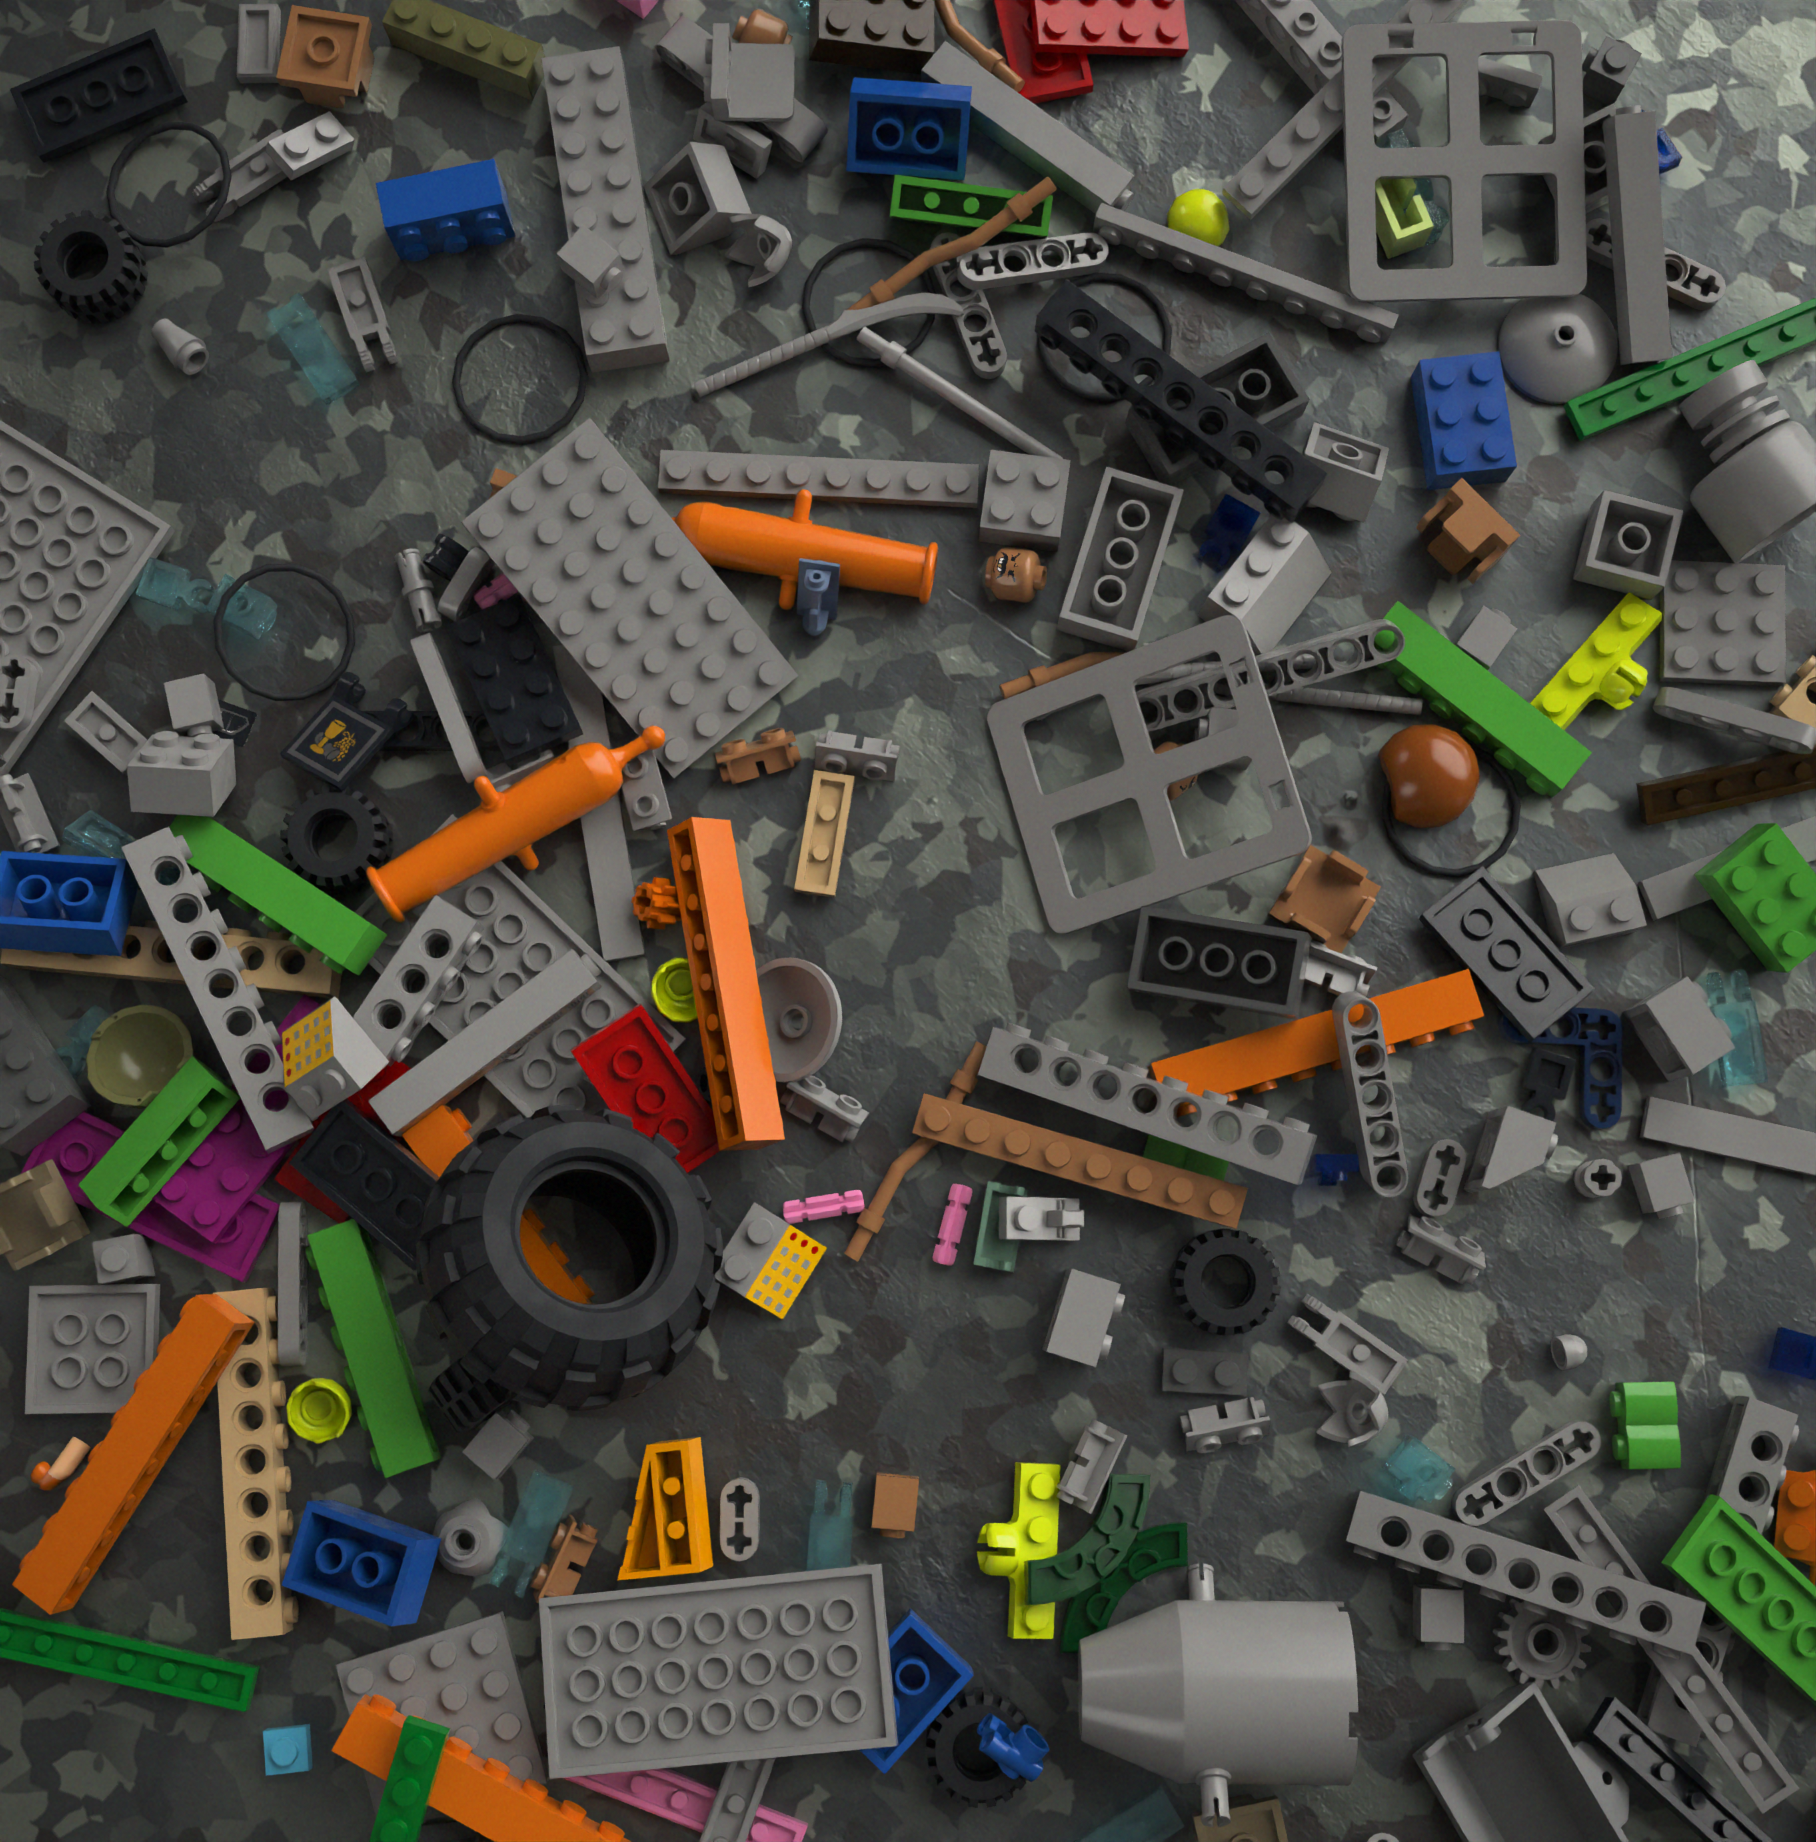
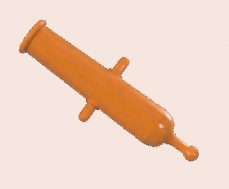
M806 489L800 490L796 495L793 517L783 518L735 507H724L710 502L688 504L680 510L676 517H672V520L710 566L778 576V579H782L779 605L785 610L791 609L795 602L800 558L840 564L839 586L919 597V602L923 605L929 602L938 557V544L936 542H931L928 547L812 524L813 521L809 520L812 495Z
M652 725L643 730L640 737L619 748L608 749L598 742H588L574 746L502 792H497L486 776H478L474 780V787L482 799L481 805L376 870L374 867H368L366 875L372 888L392 919L401 924L404 922V914L511 855H517L525 869L529 871L535 870L539 865V860L531 848L532 843L612 799L621 788L623 783L622 770L627 763L648 749L655 750L660 748L665 742V733L660 727Z

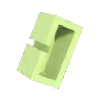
M1413 178L1378 179L1375 182L1376 233L1388 259L1424 246L1434 227L1421 195L1413 197L1417 188Z

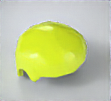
M1193 189L1176 197L1167 213L1168 228L1215 246L1222 244L1229 232L1226 206L1215 193L1208 190Z
M675 957L662 964L655 972L651 983V996L659 1013L673 1022L689 1023L698 1018L688 958Z
M314 1378L298 1385L288 1399L286 1405L288 1424L299 1437L316 1444L336 1437L339 1438L345 1431L352 1416L351 1398L344 1387L333 1379Z

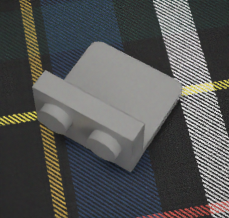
M713 23V39L705 40L706 64H712L711 77H704V101L711 102L714 121H790L794 115V47L790 44L732 43L729 23Z

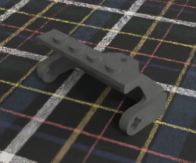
M1535 1681L1505 1688L1481 1710L1440 1731L1413 1754L1414 1759L1463 1842H1629L1621 1829V1826L1628 1821L1629 1787L1610 1755L1601 1747L1583 1741L1571 1744Z

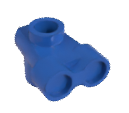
M992 1713L987 1714L981 1720L977 1729V1733L982 1737L979 1750L997 1762L1000 1769L1011 1779L1016 1780L1020 1775L1030 1782L1037 1779L1044 1769L1042 1758L1049 1752V1746L1043 1736L1029 1725H1023L1015 1734L1006 1727V1723Z

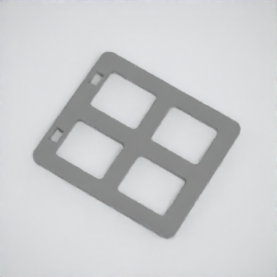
M1569 20L1358 24L1351 26L1341 40L1347 280L1350 296L1358 302L1367 303L1573 297L1579 294L1587 283L1582 36L1579 27ZM1511 33H1534L1533 45L1512 46ZM1412 35L1410 40L1411 48H1389L1388 36ZM1548 55L1551 59L1552 144L1484 145L1480 140L1479 56ZM1381 57H1442L1446 63L1447 146L1377 147L1374 143L1372 59ZM1489 176H1551L1554 180L1555 264L1552 266H1486L1483 262L1482 178ZM1444 178L1448 181L1451 252L1449 268L1383 270L1378 266L1375 203L1376 180Z
M1233 615L1220 616L993 704L988 711V725L1047 921L1052 930L1057 933H1072L1139 910L1142 906L1148 907L1304 853L1311 844V831L1246 627L1239 618ZM1217 652L1220 655L1239 715L1238 724L1205 738L1161 754H1156L1153 750L1138 702L1135 684L1141 679ZM1244 659L1251 683L1238 687L1232 665ZM1103 695L1106 699L1124 757L1123 766L1112 772L1045 795L1042 792L1024 733L1025 725L1030 721ZM1245 757H1250L1253 760L1273 823L1271 831L1206 855L1189 859L1186 856L1167 795L1168 787L1173 783ZM1283 782L1290 807L1277 809L1270 787ZM1134 798L1138 803L1156 861L1155 871L1077 899L1073 895L1056 839V827L1062 823Z

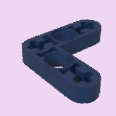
M1574 1007L1564 1015L1570 1022L1571 1027L1569 1034L1565 1038L1556 1037L1548 1028L1541 1034V1037H1537L1530 1043L1521 1033L1517 1035L1515 1027H1509V1019L1502 1013L1499 1017L1498 1028L1502 1037L1508 1042L1515 1044L1580 1047L1579 1114L1581 1120L1586 1126L1595 1130L1610 1128L1618 1122L1622 1112V1023L1617 1014L1606 1009ZM1579 1016H1583L1581 1023ZM1600 1018H1603V1025L1610 1026V1033L1603 1035L1602 1039H1600L1599 1032L1597 1031L1581 1032L1582 1039H1578L1581 1025H1592L1599 1022ZM1596 1058L1605 1059L1611 1066V1075L1605 1081L1595 1079L1590 1072V1065ZM1590 1087L1596 1089L1611 1087V1093L1602 1094V1106L1609 1108L1610 1113L1608 1116L1602 1117L1601 1122H1599L1597 1114H1591V1106L1598 1105L1599 1092L1591 1094Z

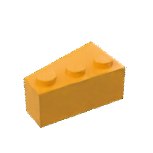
M701 1437L659 1441L646 1445L635 1499H637L632 1524L628 1528L627 1548L617 1581L699 1573L713 1567Z

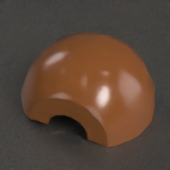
M1434 724L1412 725L1393 734L1380 749L1378 754L1379 760L1390 785L1394 817L1399 822L1416 828L1441 827L1458 819L1473 802L1480 782L1478 762L1472 747L1457 732Z

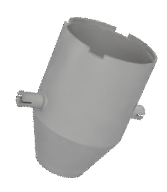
M1198 1563L1190 1565L1186 1569L1189 1600L1171 1601L1079 1640L1078 1715L1080 1741L1178 1784L1199 1785L1202 1807L1201 1822L1203 1825L1213 1827V1818H1215L1214 1808H1216L1217 1827L1230 1824L1231 1817L1229 1815L1227 1788L1229 1784L1351 1785L1356 1768L1358 1738L1349 1737V1712H1358V1688L1354 1641L1348 1612H1339L1338 1610L1339 1607H1344V1602L1215 1600L1214 1568L1203 1563V1573L1200 1580Z

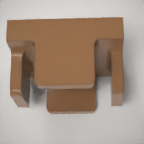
M292 5L276 76L278 83L281 86L300 89L307 103L335 108H344L345 98L343 95L357 97L358 90L360 92H368L374 65V55L369 46L372 28L369 17Z
M1463 478L1452 486L1448 493L1422 517L1416 527L1419 532L1423 533L1438 518L1443 522V532L1428 545L1427 551L1451 575H1456L1475 557L1482 561L1467 578L1472 584L1489 569L1493 568L1520 536Z
M1310 845L1267 916L1288 929L1308 932L1311 940L1324 944L1327 949L1342 953L1376 901L1374 898L1381 887L1366 878L1369 872L1367 869L1339 852L1333 850L1328 855Z

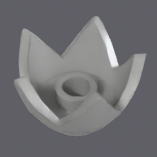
M745 213L729 217L732 224L741 227L746 232L731 246L725 257L739 263L755 266L753 274L748 279V287L764 283L775 276L782 269L792 251V239L787 228L778 221L762 214Z
M1350 1370L1349 1376L1351 1380L1332 1381L1318 1385V1390L1334 1413L1317 1429L1316 1433L1333 1441L1348 1443V1448L1364 1445L1374 1439L1382 1431L1388 1419L1387 1404L1380 1390L1373 1382Z
M479 1498L465 1501L453 1510L442 1513L436 1520L433 1535L442 1538L436 1558L446 1570L454 1574L468 1576L489 1574L495 1566L496 1555L506 1544L510 1530L502 1521L490 1516L486 1505ZM462 1533H468L473 1539L472 1546L469 1549H464L459 1545L458 1539Z

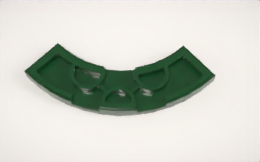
M1110 1474L1105 1483L1101 1507L1086 1533L1075 1544L1054 1556L1024 1561L1025 1605L1047 1604L1076 1596L1101 1579H1104L1117 1567L1126 1556V1552L1132 1544L1138 1529H1141L1150 1494L1151 1475Z
M1186 1521L1169 1522L1139 1530L1127 1550L1126 1556L1114 1570L1090 1588L1070 1598L1062 1623L1060 1653H1078L1080 1639L1107 1629L1118 1601L1135 1583L1165 1569L1188 1566Z

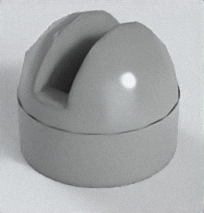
M1565 1334L1552 1338L1551 1353L1557 1367L1561 1370L1575 1368L1584 1362L1587 1357V1346L1578 1336Z

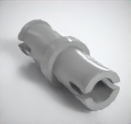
M418 549L403 550L405 558H403L400 552L394 557L404 584L401 591L403 598L409 601L417 631H433L431 623L434 624L436 629L442 625L432 595L435 592L433 582L427 579L420 551Z

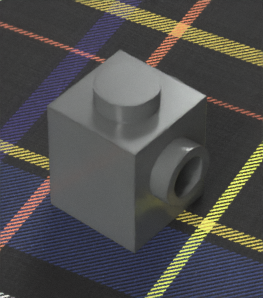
M1606 36L1599 50L1591 47L1582 64V71L1586 72L1583 78V94L1607 106L1615 103L1642 53L1634 50L1625 41L1614 40Z

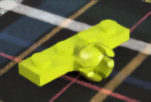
M1629 592L1530 704L1563 730L1594 699L1603 700L1616 710L1628 708L1634 703L1629 697L1632 695L1638 698L1647 684L1648 675L1647 669L1633 661L1630 656L1662 621V613Z
M1015 1462L1014 1501L1011 1521L1007 1523H987L981 1528L978 1535L977 1543H988L989 1547H998V1551H977L980 1569L988 1575L1007 1576L1009 1579L1007 1636L1013 1639L1054 1638L1055 1602L1025 1605L1024 1561L1044 1559L1057 1554L1059 1498L1056 1496L1060 1489L1056 1486L1058 1483L1060 1484V1464Z

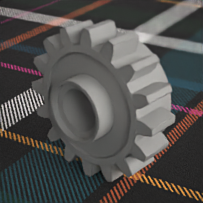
M1562 1597L1557 1599L1561 1602H1568V1600ZM1511 1599L1509 1603L1512 1609L1509 1613L1499 1612L1498 1614L1499 1618L1503 1621L1501 1628L1493 1629V1634L1500 1637L1501 1644L1494 1647V1651L1499 1655L1507 1657L1501 1666L1508 1672L1517 1668L1514 1679L1524 1684L1530 1677V1682L1535 1681L1539 1690H1541L1544 1680L1553 1689H1559L1558 1677L1563 1676L1565 1679L1573 1682L1575 1680L1571 1671L1573 1666L1575 1665L1582 1669L1586 1667L1583 1660L1579 1658L1580 1652H1591V1647L1581 1642V1637L1588 1635L1590 1630L1566 1623L1567 1614L1550 1609L1548 1616H1544L1522 1608L1523 1602L1519 1603ZM1547 1629L1549 1633L1548 1645L1542 1650H1535L1533 1645L1535 1634L1540 1630Z

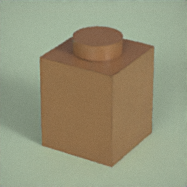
M877 1472L871 1528H880V1536L905 1538V1531L914 1532L919 1476Z

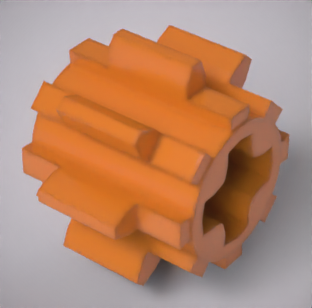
M654 877L652 883L643 882L642 886H637L635 889L636 893L631 901L634 907L632 912L634 916H638V920L647 921V928L664 930L666 924L675 925L676 921L681 920L676 886H671V879Z

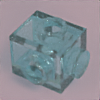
M1405 1435L1382 1466L1385 1472L1397 1480L1394 1488L1413 1503L1418 1498L1428 1503H1431L1434 1498L1440 1500L1453 1484V1479L1450 1476L1455 1471V1468L1414 1436Z

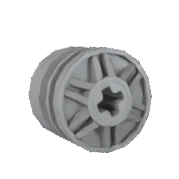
M1755 360L1744 362L1722 373L1691 394L1679 406L1693 431L1710 425L1713 426L1714 429L1701 441L1704 449L1723 442L1709 455L1715 466L1721 465L1763 434L1791 420L1785 409L1766 416L1780 403L1777 395L1757 402L1755 397L1765 389L1768 381Z

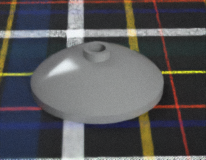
M1579 293L1573 297L1523 298L1510 310L1503 321L1498 335L1497 350L1500 352L1502 369L1514 387L1536 401L1560 405L1598 389L1605 383L1614 368L1618 345L1615 329L1607 314L1593 300ZM1558 332H1566L1570 336V340H1562Z
M779 958L762 965L756 970L762 998V1008L775 1080L777 1082H796L816 1073L832 1055L841 1032L842 1007L834 983L820 967L803 959ZM804 1017V1025L801 1028L800 1021Z

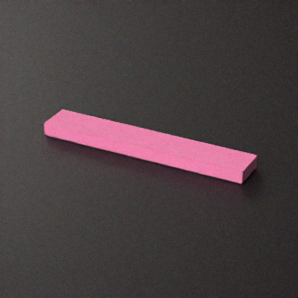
M669 1768L563 1778L703 1833L719 1789ZM759 1804L746 1842H802L808 1823Z

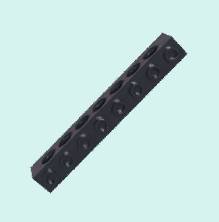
M1067 279L1038 313L1035 332L1038 333L1037 337L1046 347L1052 350L1058 348L1070 357L1071 364L1077 370L1084 374L1090 372L1102 381L1103 388L1109 394L1116 398H1121V396L1134 405L1135 412L1141 418L1148 422H1157L1166 429V434L1173 442L1183 447L1189 446L1199 454L1198 457L1204 465L1214 471L1219 469L1229 476L1234 487L1246 495H1251L1252 493L1264 502L1265 509L1275 518L1280 520L1285 518L1290 523H1293L1321 488L1328 473ZM1075 327H1083L1089 331L1090 335L1078 338L1070 330ZM1107 351H1115L1121 355L1122 359L1117 362H1110L1102 354ZM1138 375H1147L1154 380V384L1142 386L1134 378ZM1170 399H1180L1186 404L1187 408L1180 411L1174 410L1169 407L1167 401ZM1212 423L1218 428L1219 433L1215 435L1205 434L1199 425ZM1244 447L1249 450L1252 457L1249 459H1239L1233 454L1232 449ZM1276 471L1282 475L1284 482L1273 484L1267 480L1265 473Z

